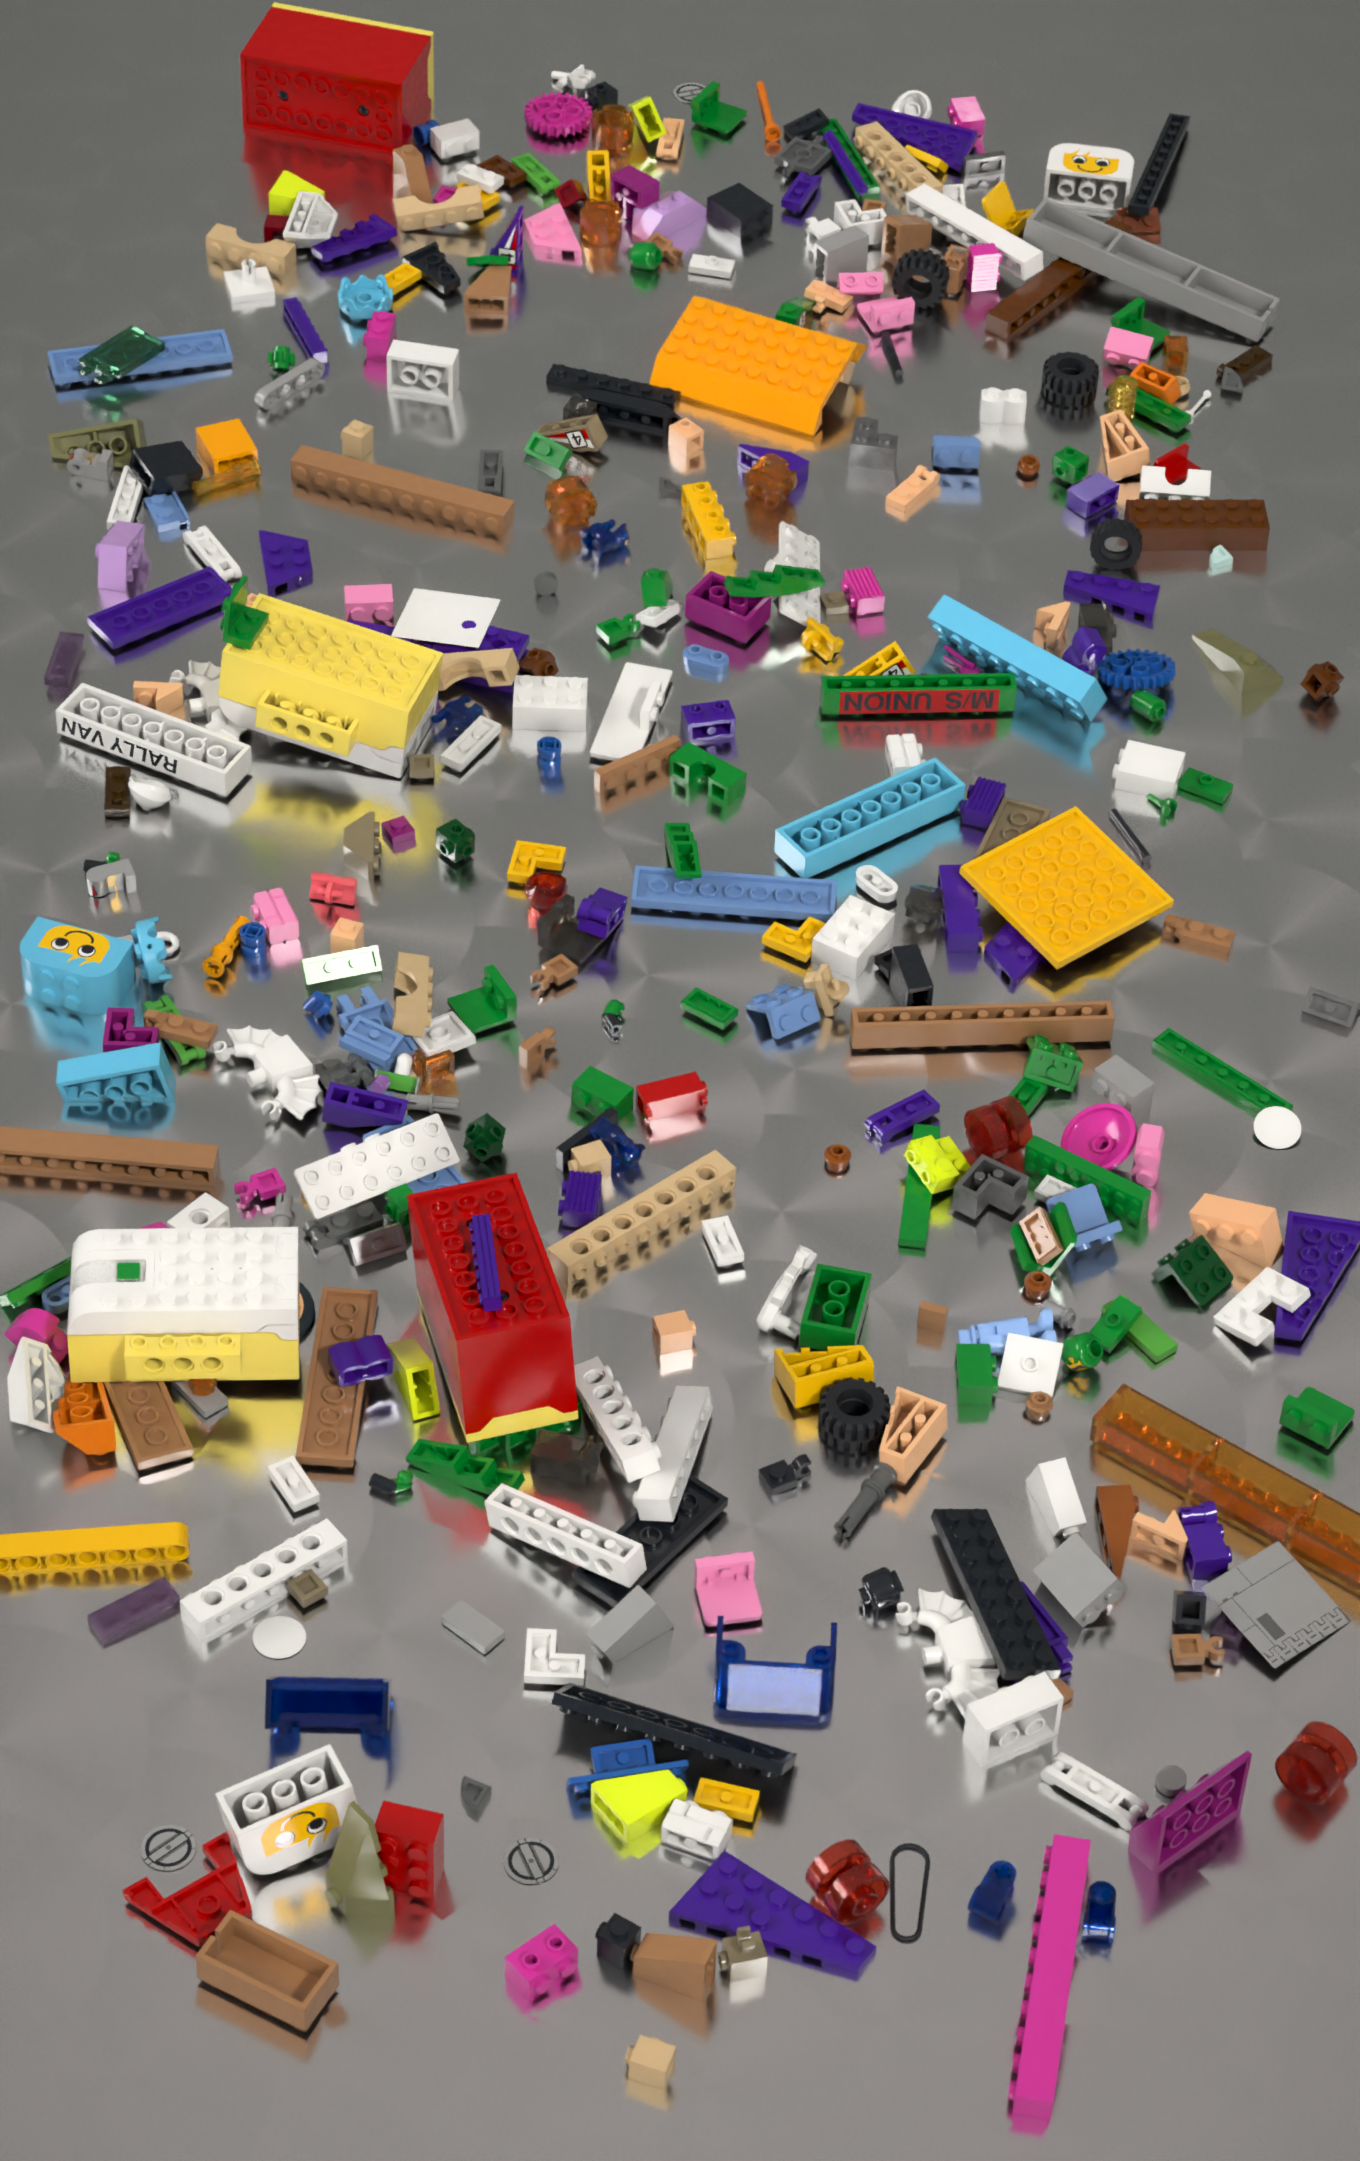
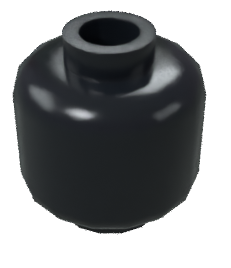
M886 1567L863 1576V1587L858 1589L865 1606L871 1603L875 1610H881L897 1603L901 1599L900 1593L904 1591L896 1571H890Z

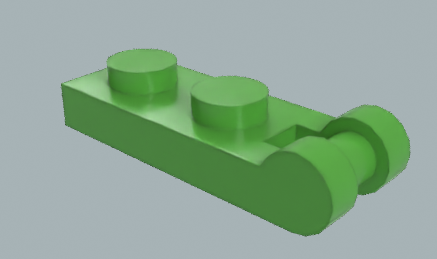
M530 153L511 158V164L526 172V180L536 188L540 196L547 194L550 190L554 192V189L561 185L559 179Z

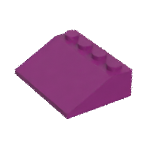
M1246 1751L1210 1775H1203L1196 1785L1189 1790L1184 1789L1180 1791L1172 1802L1166 1806H1159L1152 1816L1144 1822L1138 1821L1129 1832L1128 1850L1154 1873L1240 1811L1252 1754Z

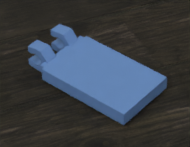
M370 986L360 989V993L363 996L360 997L362 1007L355 1009L347 994L337 997L336 1001L340 1004L336 1006V1010L339 1013L338 1022L344 1031L347 1030L357 1015L392 1030L394 1010L386 998L378 1000L377 995ZM404 1035L403 1044L392 1059H389L386 1067H382L365 1058L363 1060L374 1076L375 1069L382 1071L394 1069L397 1057L400 1054H409L412 1057V1062L420 1059L421 1052L412 1038Z

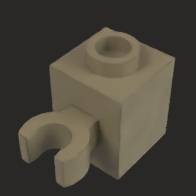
M749 1925L737 1928V1936L723 1938L722 1952H718V1963L721 1971L727 1972L729 1982L766 1975L768 1956L759 1931L750 1933Z

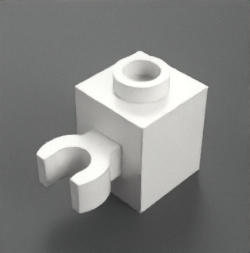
M815 217L805 219L809 224L805 228L807 245L813 250L814 242L841 231V228L829 218L819 222Z

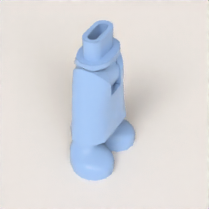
M1044 1308L1040 1312L1038 1320L1032 1324H1028L1027 1317L1022 1316L981 1323L975 1327L970 1325V1329L958 1330L959 1344H990L991 1355H1004L1008 1333L1057 1342L1056 1332L1053 1330L1052 1309Z

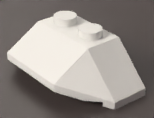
M299 191L284 229L283 238L287 242L295 243L296 248H309L331 238L338 219V213L324 200L321 193Z
M23 1336L19 1341L7 1377L10 1421L44 1432L54 1433L56 1430L52 1415L54 1410L58 1409L59 1398L63 1397L67 1378L58 1362L50 1354L52 1351L48 1344Z

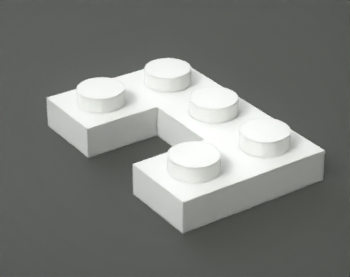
M1266 1267L1213 1317L1214 1324L1257 1347L1274 1331L1273 1322L1258 1314L1271 1302L1293 1313L1311 1296L1309 1288Z

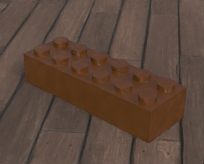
M1126 500L1124 519L1134 523L1139 528L1140 534H1142V551H1213L1218 545H1222L1226 550H1267L1270 526L1264 500Z

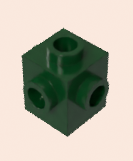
M455 818L436 828V848L444 856H447L456 863L475 853V834L470 828H467Z
M486 1113L468 1124L463 1147L478 1160L484 1162L501 1152L506 1128Z

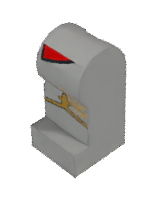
M82 448L75 449L67 462V469L76 476L108 481L114 470L113 450L104 449L102 454L88 452Z
M128 858L93 867L86 873L87 892L93 897H102L108 892L111 893L124 889L127 894L137 891L136 874Z

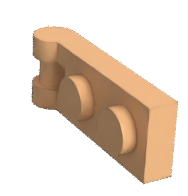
M663 119V125L667 134L659 137L656 158L671 157V160H678L684 131V119Z
M918 465L912 475L886 496L885 504L905 513L938 484L941 474L936 471L930 472L927 470V467Z

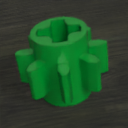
M275 346L273 352H268L269 366H273V371L289 372L290 366H295V355L292 352L290 353L289 347Z

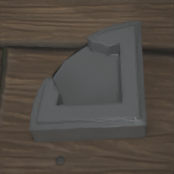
M1225 367L1220 389L1243 393V383L1240 376L1233 369Z
M660 477L659 498H681V486L672 483L669 478Z
M464 1776L461 1782L462 1802L470 1812L478 1815L490 1797L492 1787Z

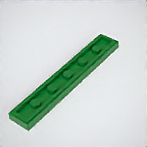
M829 119L830 125L818 130L820 135L823 136V133L828 130L834 132L867 185L868 192L863 195L880 193L879 184L837 119Z
M1167 1028L1152 1041V1048L1258 1114L1263 1109L1273 1106L1284 1107L1290 1111L1293 1110L1291 1103L1170 1028Z
M914 1123L912 1140L932 1135L935 1140L939 1139L941 1126ZM910 1164L908 1165L898 1245L925 1248L932 1194Z

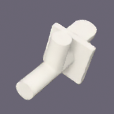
M581 64L572 73L552 71L551 78L558 80L556 84L559 88H563L569 82H572L573 93H576L590 84L596 78V75L591 70H585L584 65Z

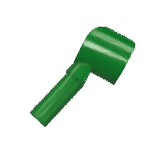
M1151 793L1148 794L1147 799L1161 808L1160 813L1162 816H1169L1170 811L1176 812L1178 804L1174 799L1167 798L1163 801Z

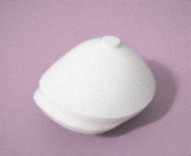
M911 90L899 96L893 104L891 111L929 119L932 113L930 99L925 93Z
M129 777L128 787L131 795L142 809L150 810L161 807L171 799L170 789L161 782Z

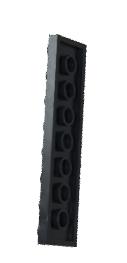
M934 1509L931 1520L1003 1680L1025 1679L1028 1676H1035L1042 1672H1045L1050 1679H1058L1061 1672L1060 1666L987 1509Z
M572 1683L554 1692L551 1703L560 1706L559 1710L561 1712L576 1715L579 1712L588 1715V1720L595 1723L604 1724L606 1721L617 1724L616 1728L618 1730L633 1733L636 1730L645 1733V1738L661 1742L662 1739L674 1742L673 1746L681 1750L690 1751L691 1748L700 1750L704 1757L719 1760L722 1757L731 1760V1765L738 1768L748 1769L751 1766L760 1769V1774L771 1778H777L778 1775L782 1776L793 1767L797 1756L796 1753Z

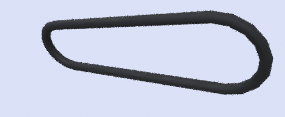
M913 1843L897 1846L892 1851L890 1857L891 1932L895 1937L904 1941L916 1939L921 1933L930 1867V1858L927 1851ZM904 1848L919 1850L925 1856L926 1861L916 1932L911 1936L900 1935L895 1928V1856Z

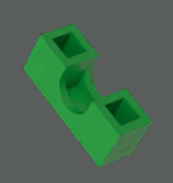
M687 742L670 756V776L687 785L698 779L709 780L708 797L727 807L746 792L747 773L690 742Z

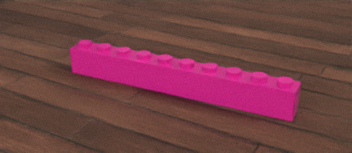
M1054 1834L1052 1846L1046 1845L1043 1864L1049 1865V1870H1042L1039 1888L1045 1890V1897L1038 1896L1036 1915H1041L1042 1917L1041 1922L1034 1921L1032 1940L1038 1941L1037 1948L1030 1947L1028 1966L1034 1967L1033 1974H1026L1024 1993H1030L1029 2001L1022 2000L1020 2019L1026 2020L1025 2027H1018L1016 2046H1021L1022 2050L1021 2054L1014 2053L1012 2073H1017L1018 2076L1017 2081L1010 2080L1007 2099L1014 2101L1012 2114L1051 2120L1091 1840Z

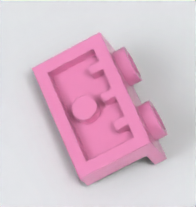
M883 272L839 273L837 289H840V294H882L884 291Z

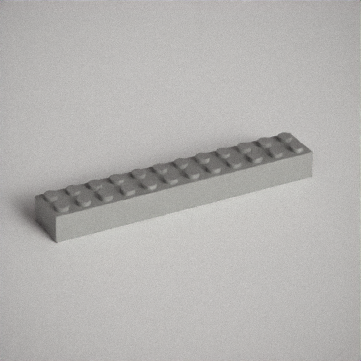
M1044 198L1026 221L1022 240L1032 246L1039 247L1053 255L1083 266L1090 271L1143 292L1150 297L1203 318L1247 339L1258 342L1275 319L1280 298L1047 198Z

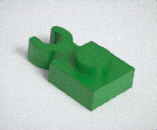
M632 613L625 615L622 620L614 617L597 624L596 633L610 645L628 638L629 632L639 631L641 621L633 622L634 615Z

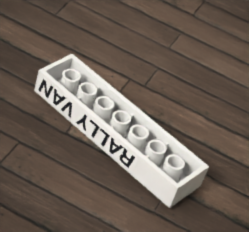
M81 683L55 710L57 733L225 797L252 769L250 745L85 683Z

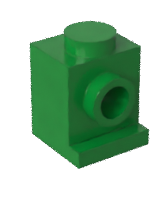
M406 1183L388 1190L384 1196V1199L387 1201L385 1209L391 1219L394 1218L396 1223H401L403 1231L410 1228L407 1195L414 1194Z

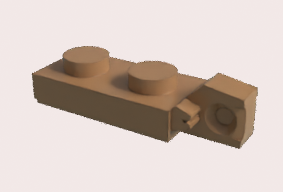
M1173 915L1166 916L1163 926L1164 933L1174 935L1179 938L1181 943L1223 954H1229L1236 935V931Z
M147 1009L143 1016L144 1027H158L160 1038L203 1049H209L218 1033L217 1024L173 1013H161L157 1010Z

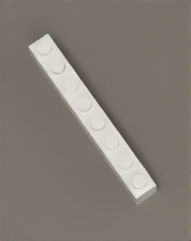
M925 183L906 194L907 213L932 223L934 229L967 248L970 245L994 243L1002 255V263L998 264V266L1025 281L1043 270V251Z

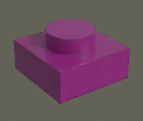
M404 815L381 823V831L392 845L415 838V829Z

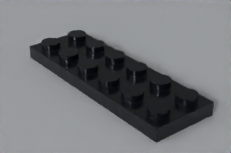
M690 1474L673 1522L642 1521L639 1519L637 1512L615 1532L643 1545L647 1570L630 1588L581 1566L572 1572V1580L612 1607H615L637 1585L642 1587L722 1512L728 1506V1498Z

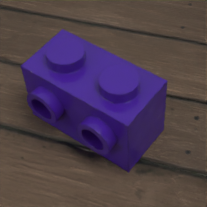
M729 700L681 706L680 725L687 742L693 743L735 737L736 718Z

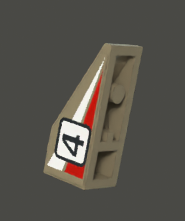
M597 414L542 424L536 431L569 450L580 453L600 450L602 444L608 438Z

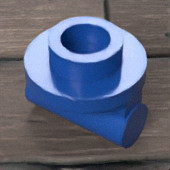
M317 990L303 1003V1009L315 1013L314 1016L318 1019L322 1015L327 1016L333 1005V1002L330 1001L331 995H323L321 991Z

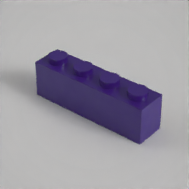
M939 865L937 886L947 953L977 952L978 942L983 941V928L978 926L980 924V909L975 908L978 906V893L973 892L975 888L959 873L962 865Z

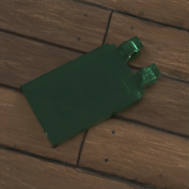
M130 326L78 359V364L84 366L78 369L79 373L83 376L93 372L99 374L100 376L95 378V382L101 385L111 381L114 376L120 379L165 350V342Z

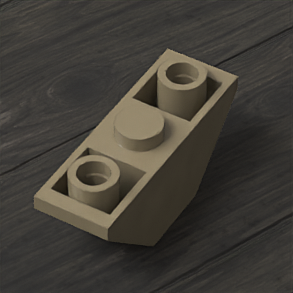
M369 811L344 828V864L368 881H374V871H379V855L374 854H379V839L375 837H380V822H375V811Z

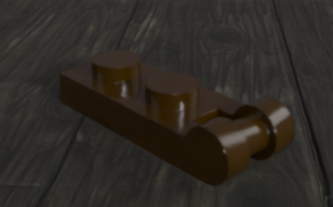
M1255 345L1229 363L1219 365L1216 374L1223 378L1224 369L1228 367L1233 369L1243 381L1271 363L1273 354Z
M131 766L106 767L105 817L121 814L122 817H130L131 792L128 782L131 776Z

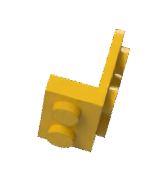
M1005 181L999 182L982 199V207L987 219L1017 237L1025 228L1027 219L1034 212V209L1015 210Z

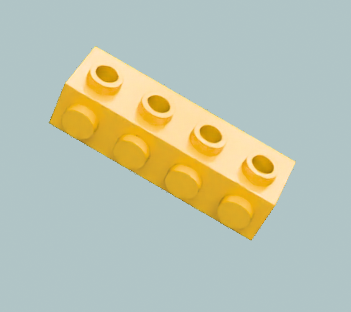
M709 481L682 485L681 504L705 559L733 556L736 536L730 530L729 519L724 517L722 504H718L716 490H712Z

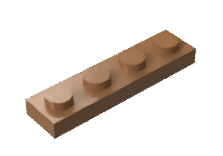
M676 734L595 769L594 789L599 794L670 763V756L681 748V739Z

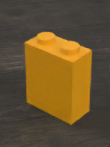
M239 418L196 428V447L214 478L258 468L257 448Z

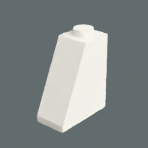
M1066 1458L1038 1464L1025 1482L1052 1536L1063 1535V1538H1069L1075 1531L1079 1534L1087 1521Z

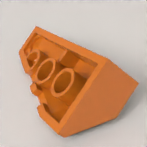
M69 1374L64 1386L63 1397L59 1398L58 1409L54 1410L52 1415L56 1434L87 1455H105L108 1452L116 1451L114 1420L103 1382L71 1383Z

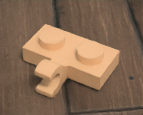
M816 279L805 289L804 293L805 297L817 302L812 310L818 313H822L826 307L843 313L852 304L853 300L852 295L840 294V289L831 287L825 282Z

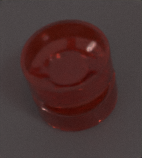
M1006 1096L991 1102L990 1105H982L969 1110L964 1117L965 1134L977 1158L983 1154L994 1160L1002 1159L1007 1154H1015L1025 1150L1026 1144L1033 1137L1029 1117L1022 1104L1013 1096Z
M1313 1721L1305 1725L1293 1742L1276 1759L1275 1770L1281 1783L1294 1796L1310 1804H1323L1337 1790L1340 1783L1353 1771L1358 1760L1355 1748L1342 1732L1327 1723Z
M852 1839L837 1842L824 1850L811 1863L805 1876L807 1885L818 1899L824 1901L825 1908L836 1922L842 1925L855 1923L872 1913L885 1899L890 1887L888 1879L874 1863H871L870 1857L860 1844Z

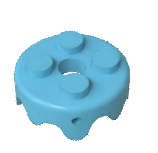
M379 274L375 280L369 279L365 275H360L354 283H351L350 279L345 276L341 280L338 291V305L340 310L352 319H372L374 311H390L393 305V289L388 288L386 278L382 274Z
M158 916L137 921L135 928L131 929L142 979H148L150 984L173 980V975H167L165 965L161 962L166 959L167 950L164 948V941L161 938H156L157 930L155 929V923L159 922Z

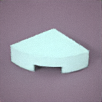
M1218 545L1213 549L1209 559V565L1212 570L1233 563V557L1222 545Z

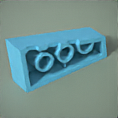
M161 1042L58 1061L56 1085L64 1102H99L100 1098H109L114 1100V1102H124V1098H140L141 1102H152V1098H165V1102H175L176 1078Z

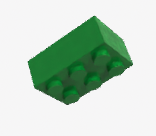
M817 1263L800 1324L799 1346L827 1351L829 1346L857 1345L870 1297L872 1274Z

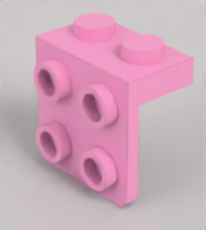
M892 296L857 305L858 312L873 332L903 327L904 325L913 324L915 301L912 297L897 299V297Z
M753 1551L695 1559L694 1585L706 1626L733 1624L762 1618V1608L754 1582L755 1559Z

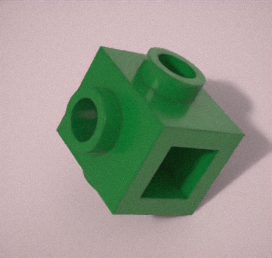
M1067 445L1054 454L1052 458V474L1075 485L1087 476L1089 456Z

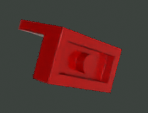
M1186 443L1154 461V466L1165 467V478L1172 485L1183 484L1186 481L1188 469H1201L1188 460L1189 445Z

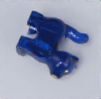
M613 519L608 522L594 523L589 528L580 531L581 545L587 551L592 545L596 546V549L592 550V554L597 558H600L602 553L611 550L615 546H627L630 542V533L626 529L627 524L623 523L612 532L610 529L614 528L616 524Z
M462 695L458 699L448 702L444 708L431 717L432 723H439L445 719L447 724L446 738L459 737L480 715L483 716V707L478 703L473 704L469 708L466 707L465 704L471 702V698Z
M602 1117L589 1131L592 1138H598L602 1141L607 1151L616 1156H621L625 1164L632 1165L641 1159L645 1146L634 1143L632 1139L626 1136L621 1127L608 1121L607 1118Z

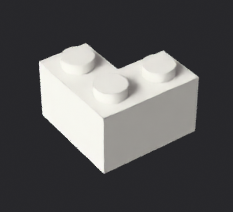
M855 199L835 202L834 223L841 228V231L856 225L869 235L868 245L882 243L884 217L887 216L883 208L862 211Z

